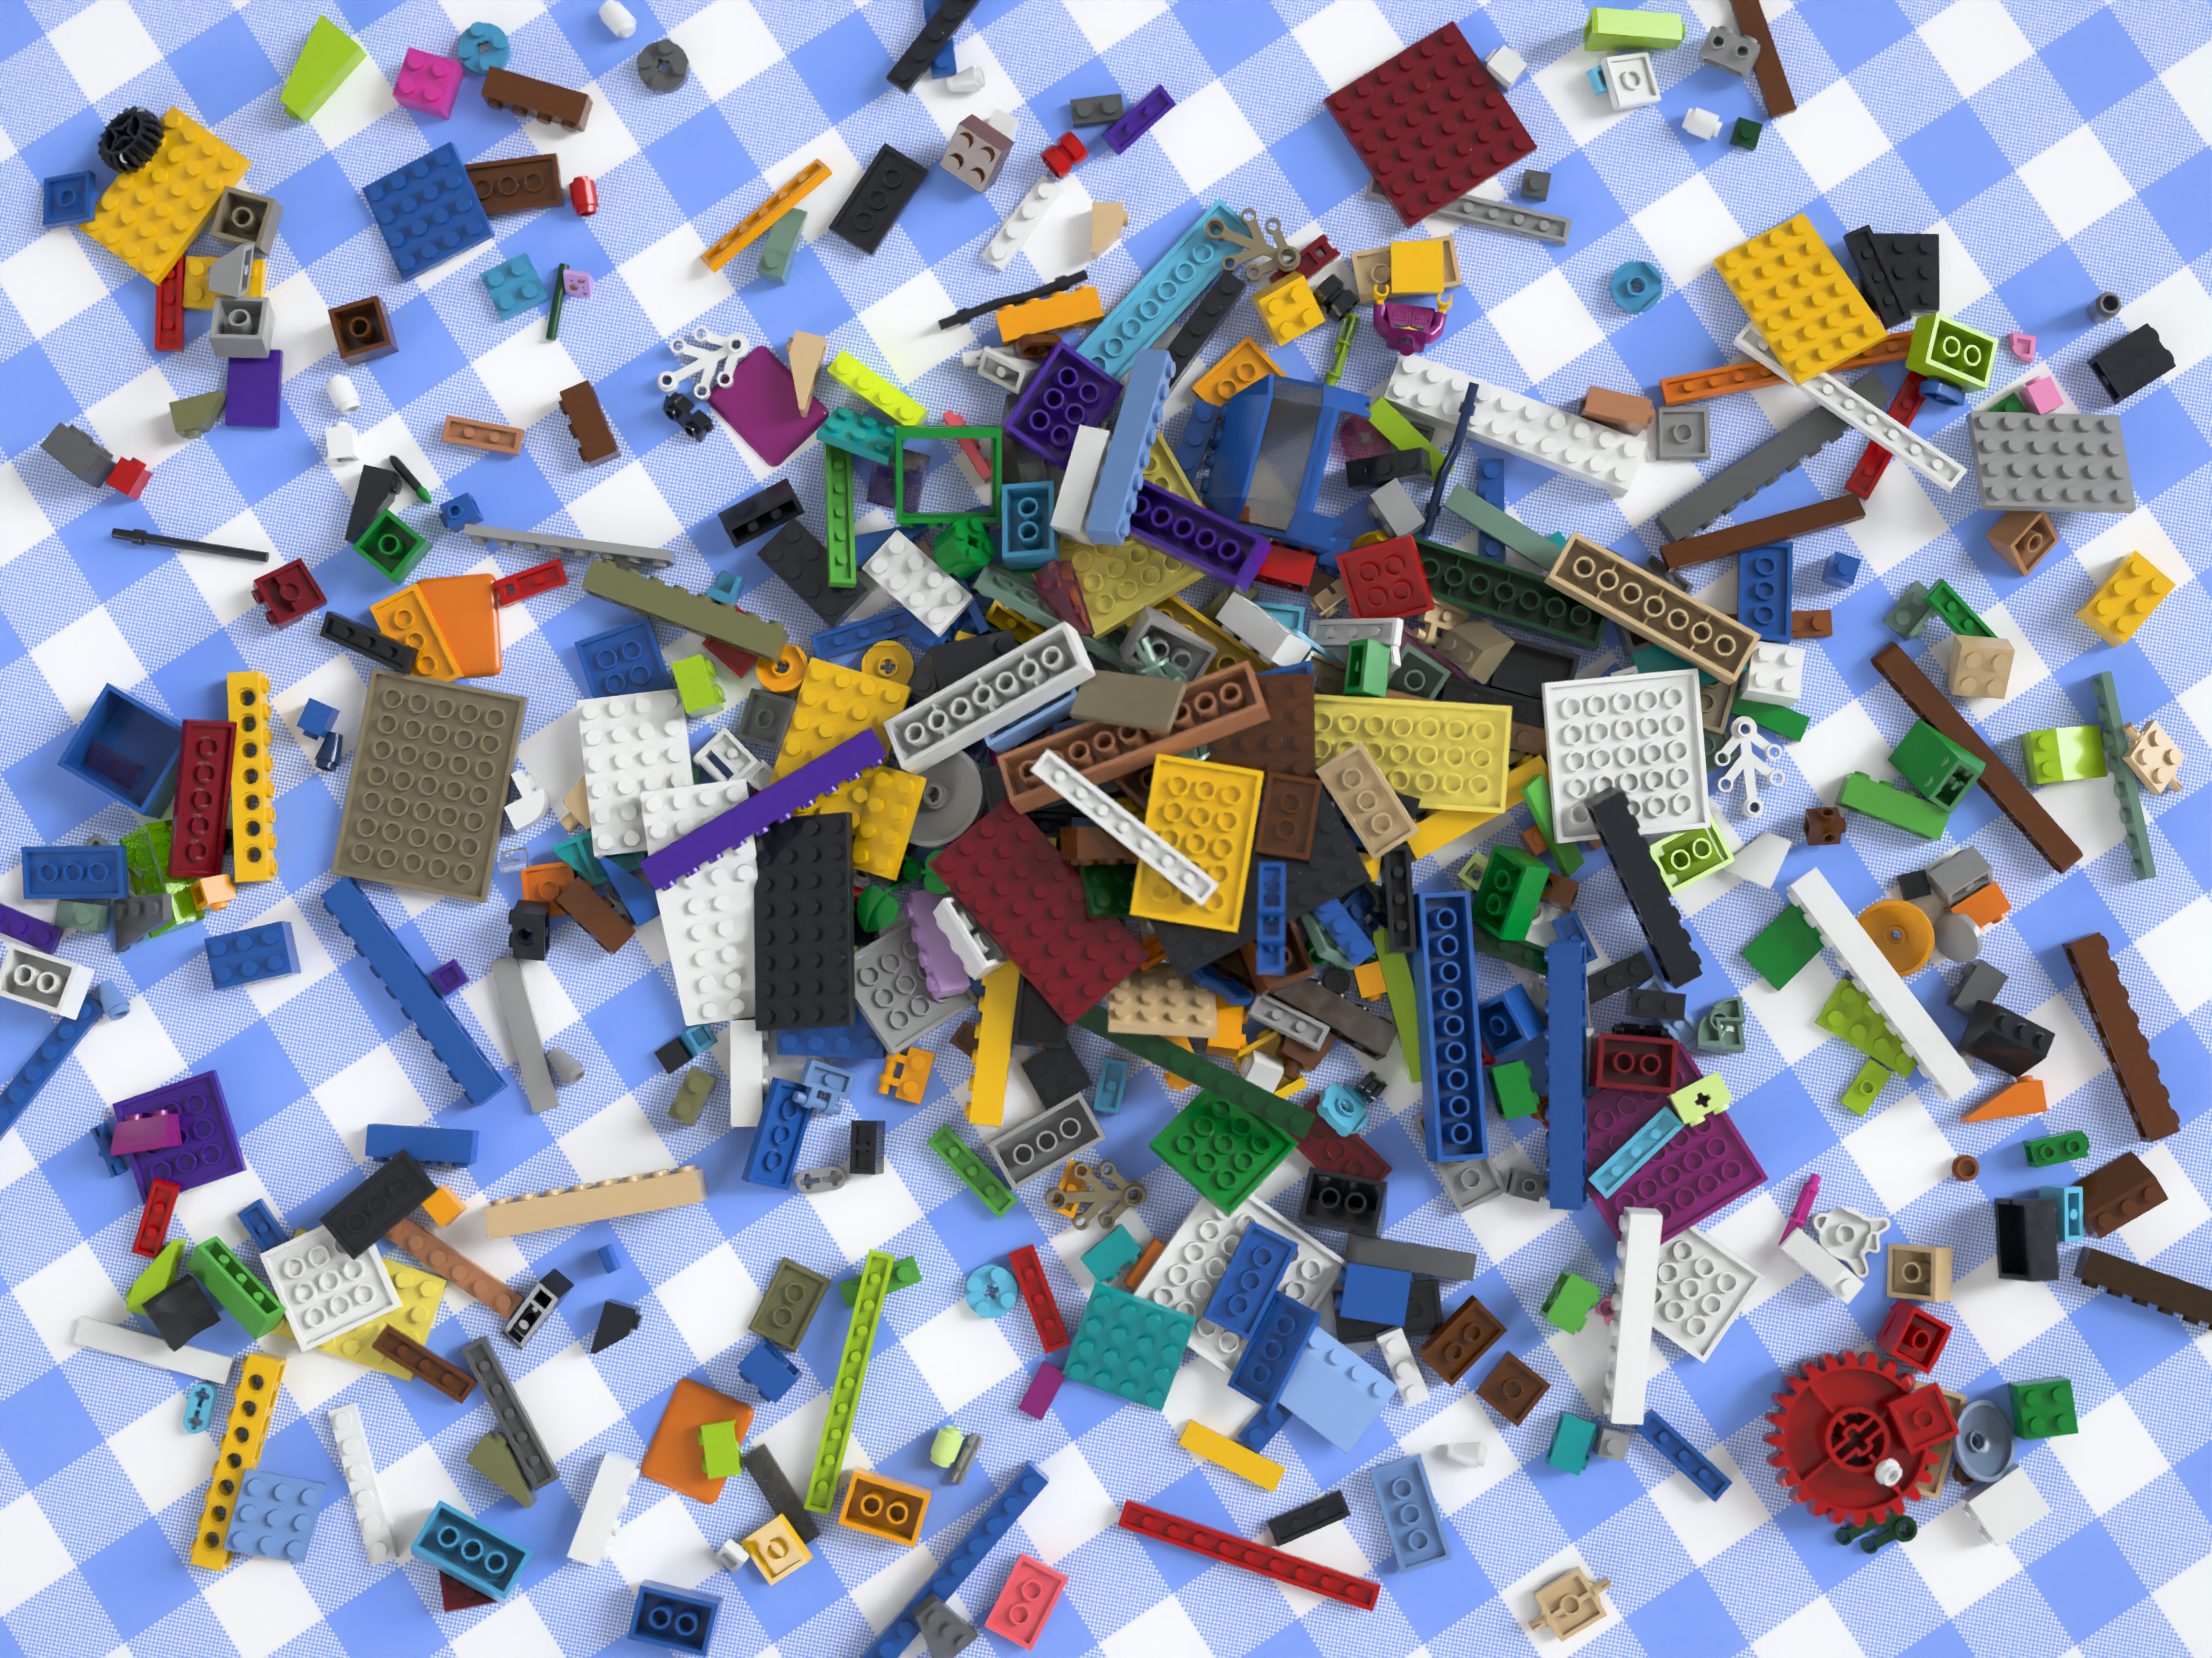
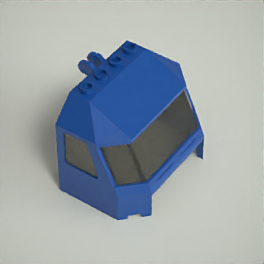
M1273 374L1264 376L1233 395L1227 403L1223 402L1219 417L1223 418L1221 428H1216L1214 437L1209 442V447L1215 451L1214 453L1210 452L1205 458L1206 467L1210 468L1208 478H1203L1200 487V493H1204L1202 497L1204 506L1207 510L1265 537L1269 544H1271V541L1286 544L1287 549L1295 551L1297 547L1311 550V555H1315L1316 558L1331 551L1335 544V538L1332 537L1335 528L1341 530L1344 521L1314 513L1338 415L1339 412L1370 419L1371 411H1367L1366 407L1370 406L1371 397L1336 386Z

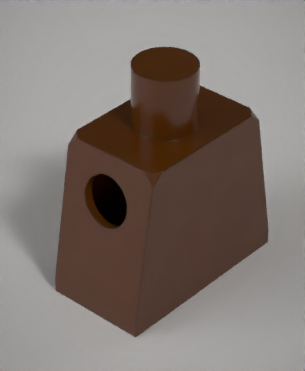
M1549 872L1546 882L1551 884V888L1542 891L1540 901L1569 913L1579 891V883Z
M1328 1031L1317 1052L1282 1034L1276 1051V1055L1286 1061L1282 1076L1294 1081L1300 1069L1307 1073L1314 1071L1336 1042L1338 1036Z

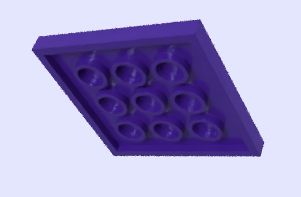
M211 1070L112 1104L118 1123L125 1122V1116L142 1114L143 1119L152 1117L151 1112L167 1109L169 1114H178L182 1145L128 1154L143 1205L147 1202L155 1177L181 1184L179 1192L181 1193L247 1171L216 1070Z

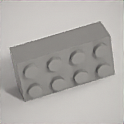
M1080 1091L987 1145L1012 1190L1015 1191L1105 1140L1107 1137Z

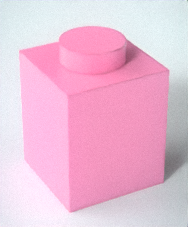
M2040 376L2027 381L2025 383L2026 388L2019 392L2029 413H2038L2039 415L2050 413L2064 404L2051 376L2042 380Z

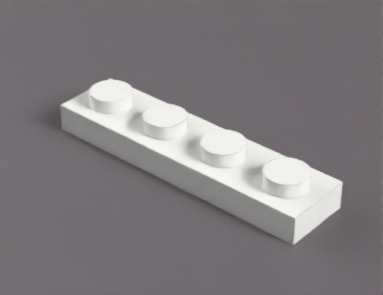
M1043 174L981 254V258L1002 273L1064 193V189Z
M1400 618L1310 620L1308 637L1321 647H1349V641L1371 639L1389 646H1400L1404 620Z

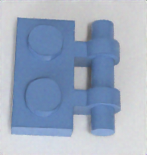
M807 1058L799 1080L800 1084L807 1086L804 1093L795 1091L792 1099L800 1103L802 1107L820 1109V1112L826 1115H840L842 1106L836 1104L838 1097L848 1099L856 1074ZM819 1090L827 1092L824 1099L817 1098Z

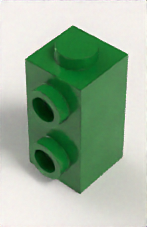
M2069 1130L2022 1141L2028 1167L2038 1168L2089 1157L2087 1150H2089L2090 1144L2087 1136L2083 1134V1130Z

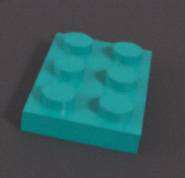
M838 406L817 430L816 439L887 466L894 459V425L878 421L873 417L864 416L849 408ZM903 438V446L908 441V438Z

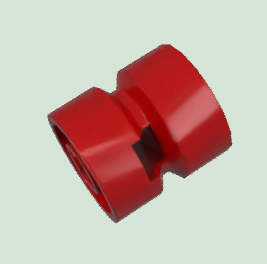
M1067 130L1057 139V146L1053 144L1048 146L1040 153V156L1048 169L1058 179L1062 180L1072 170V164L1079 166L1089 157V154L1081 141L1071 131Z

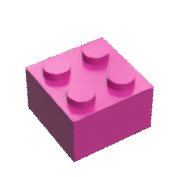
M408 47L392 96L401 106L449 120L465 72L456 61Z

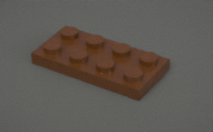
M557 153L464 164L487 216L564 206Z

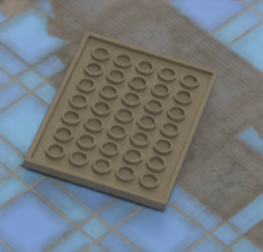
M372 667L331 873L487 903L506 812L504 807L507 806L512 782L511 774L514 772L528 698Z

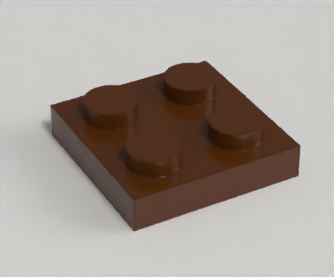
M1507 1351L1475 1393L1519 1427L1551 1385L1511 1352Z

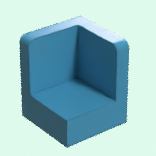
M722 571L715 586L709 587L706 596L719 604L724 602L735 606L746 581L743 577H736Z

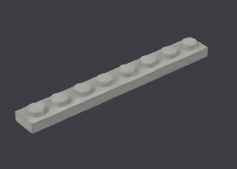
M465 524L464 535L470 538L472 543L486 545L487 541L497 542V546L512 548L513 544L523 545L522 549L528 551H538V548H546L549 553L564 555V551L574 552V556L590 558V554L600 555L601 560L604 558L615 561L616 558L626 559V563L641 565V561L651 562V566L667 568V564L675 565L676 554L672 550Z

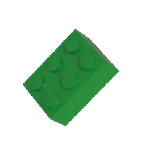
M1494 845L1471 910L1472 919L1501 940L1525 941L1551 868L1518 846Z

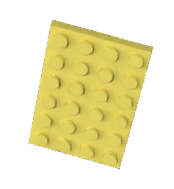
M297 1228L294 1238L309 1232V1230ZM381 1256L402 1303V1307L314 1348L411 1382L415 1374L372 1348V1344L386 1324L389 1323L425 1346L448 1279ZM274 1291L273 1296L279 1301V1298L276 1292ZM284 1313L276 1329L270 1333L297 1342Z

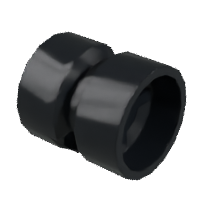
M1331 274L1313 292L1320 308L1325 307L1327 309L1326 314L1335 323L1340 322L1347 313H1350L1360 300L1350 289H1344V283L1335 274Z

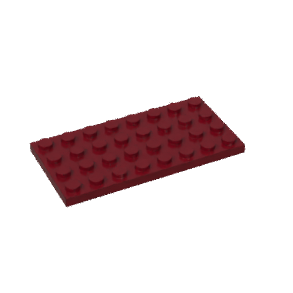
M1009 796L928 863L932 871L1068 1027L1150 957L1117 918H1088L1081 876L1066 859H1061V853L1026 813L1019 814L1010 803Z

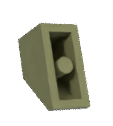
M217 390L169 402L175 432L188 440L200 438L202 433L210 432L226 406V394Z

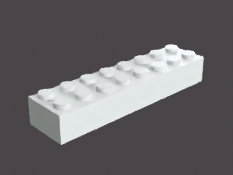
M1064 621L885 721L884 726L901 768L913 775H917L1096 676L1077 630Z

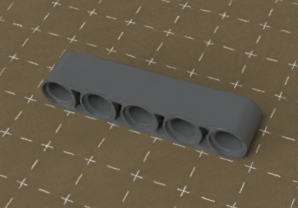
M1348 1234L1344 1260L1473 1281L1477 1254Z

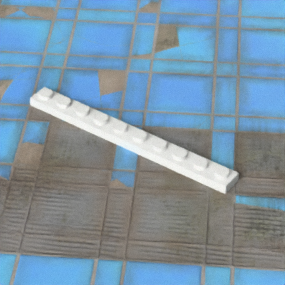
M1751 321L1734 339L1733 345L1950 493L1966 474L1968 469L1826 372L1797 387Z

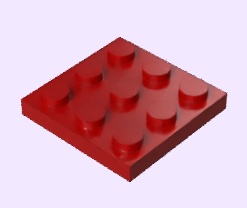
M1412 533L1354 548L1335 555L1355 619H1401L1434 610V601Z

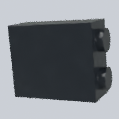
M2148 323L2087 361L2115 405L2176 367L2172 353L2164 348L2159 340L2158 332L2150 327Z

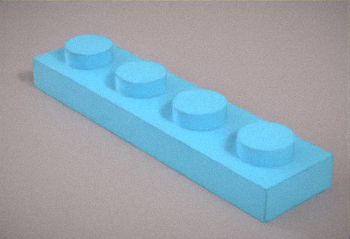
M1664 1106L1587 1180L1607 1199L1668 1142L1684 1124Z

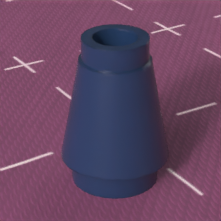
M335 732L327 733L314 758L316 760L315 767L329 772H336L337 767H340L343 735Z

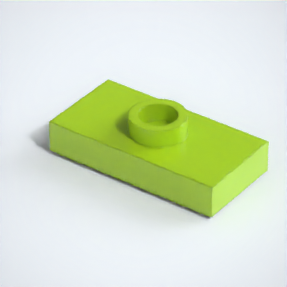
M1868 1058L1838 1102L1858 1116L1863 1117L1892 1073L1871 1058Z

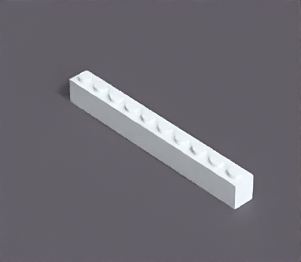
M1818 868L1810 869L1788 885L1786 889L1789 891L1787 894L1789 900L1796 907L1799 905L1805 912L1803 915L1805 921L1810 927L1817 928L1821 934L1819 938L1827 949H1833L1838 956L1835 959L1844 971L1848 969L1854 977L1852 979L1854 986L1861 993L1864 991L1870 998L1868 1001L1870 1007L1875 1013H1881L1886 1019L1884 1023L1886 1028L1892 1035H1898L1903 1042L1901 1047L1909 1057L1914 1056L1919 1063L1917 1066L1918 1070L1926 1079L1930 1078L1935 1084L1933 1089L1939 1098L1943 1101L1946 1099L1948 1102H1955L1980 1084Z

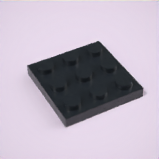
M1873 233L1909 312L1937 313L1940 311L1939 234ZM1859 274V293L1871 310L1877 312Z

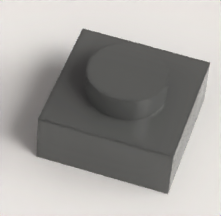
M1526 169L1520 197L1546 201L1552 173Z

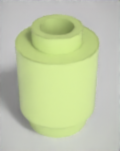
M951 1425L939 1428L930 1450L932 1454L930 1460L933 1463L949 1468L950 1464L955 1462L964 1439L960 1434L961 1430Z

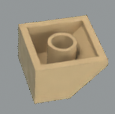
M1888 1243L1887 1297L1930 1302L1951 1301L1953 1247Z

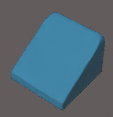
M707 1023L694 1025L678 1036L679 1041L691 1059L718 1042Z

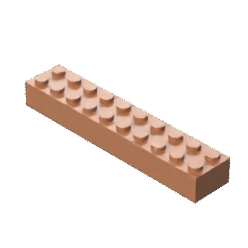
M1243 661L1186 683L1187 688L1170 732L1088 721L997 756L1010 803L1019 814L1064 798L1031 771L1047 749L1096 786L1155 763L1157 754L1174 756L1269 720L1270 716L1249 661Z

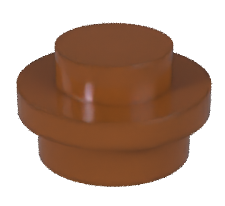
M1960 1155L1953 1160L1951 1170L1958 1180L1971 1181L1978 1175L1979 1165L1972 1156Z

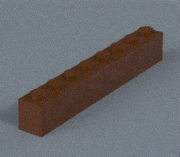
M2093 932L2063 943V949L2141 1142L2152 1143L2180 1132L2178 1126L2180 1124L2179 1116L2170 1106L2168 1101L2170 1099L2169 1092L2166 1086L2161 1084L2158 1076L2160 1073L2159 1067L2155 1060L2150 1057L2148 1052L2150 1048L2149 1042L2139 1030L2138 1015L2134 1010H2131L2128 1002L2129 993L2126 987L2121 985L2118 978V966L2115 961L2111 960L2107 951L2109 950L2108 941L2103 935L2101 936L2100 932Z

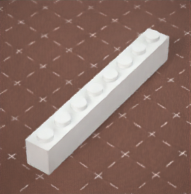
M1624 1207V1215H1620L1619 1229L1622 1231L1621 1241L1617 1243V1257L1620 1259L1619 1268L1616 1267L1614 1271V1281L1617 1284L1616 1294L1612 1296V1309L1615 1310L1614 1320H1611L1609 1324L1612 1345L1607 1348V1360L1610 1362L1609 1372L1605 1373L1604 1378L1607 1398H1603L1602 1412L1610 1423L1643 1425L1663 1215L1653 1208Z

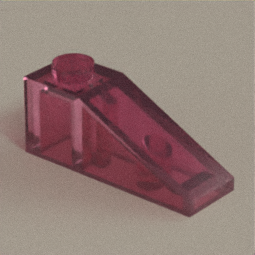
M1053 560L1034 572L1033 577L1039 596L1061 622H1067L1076 629L1079 636L1094 635L1095 632L1072 561Z

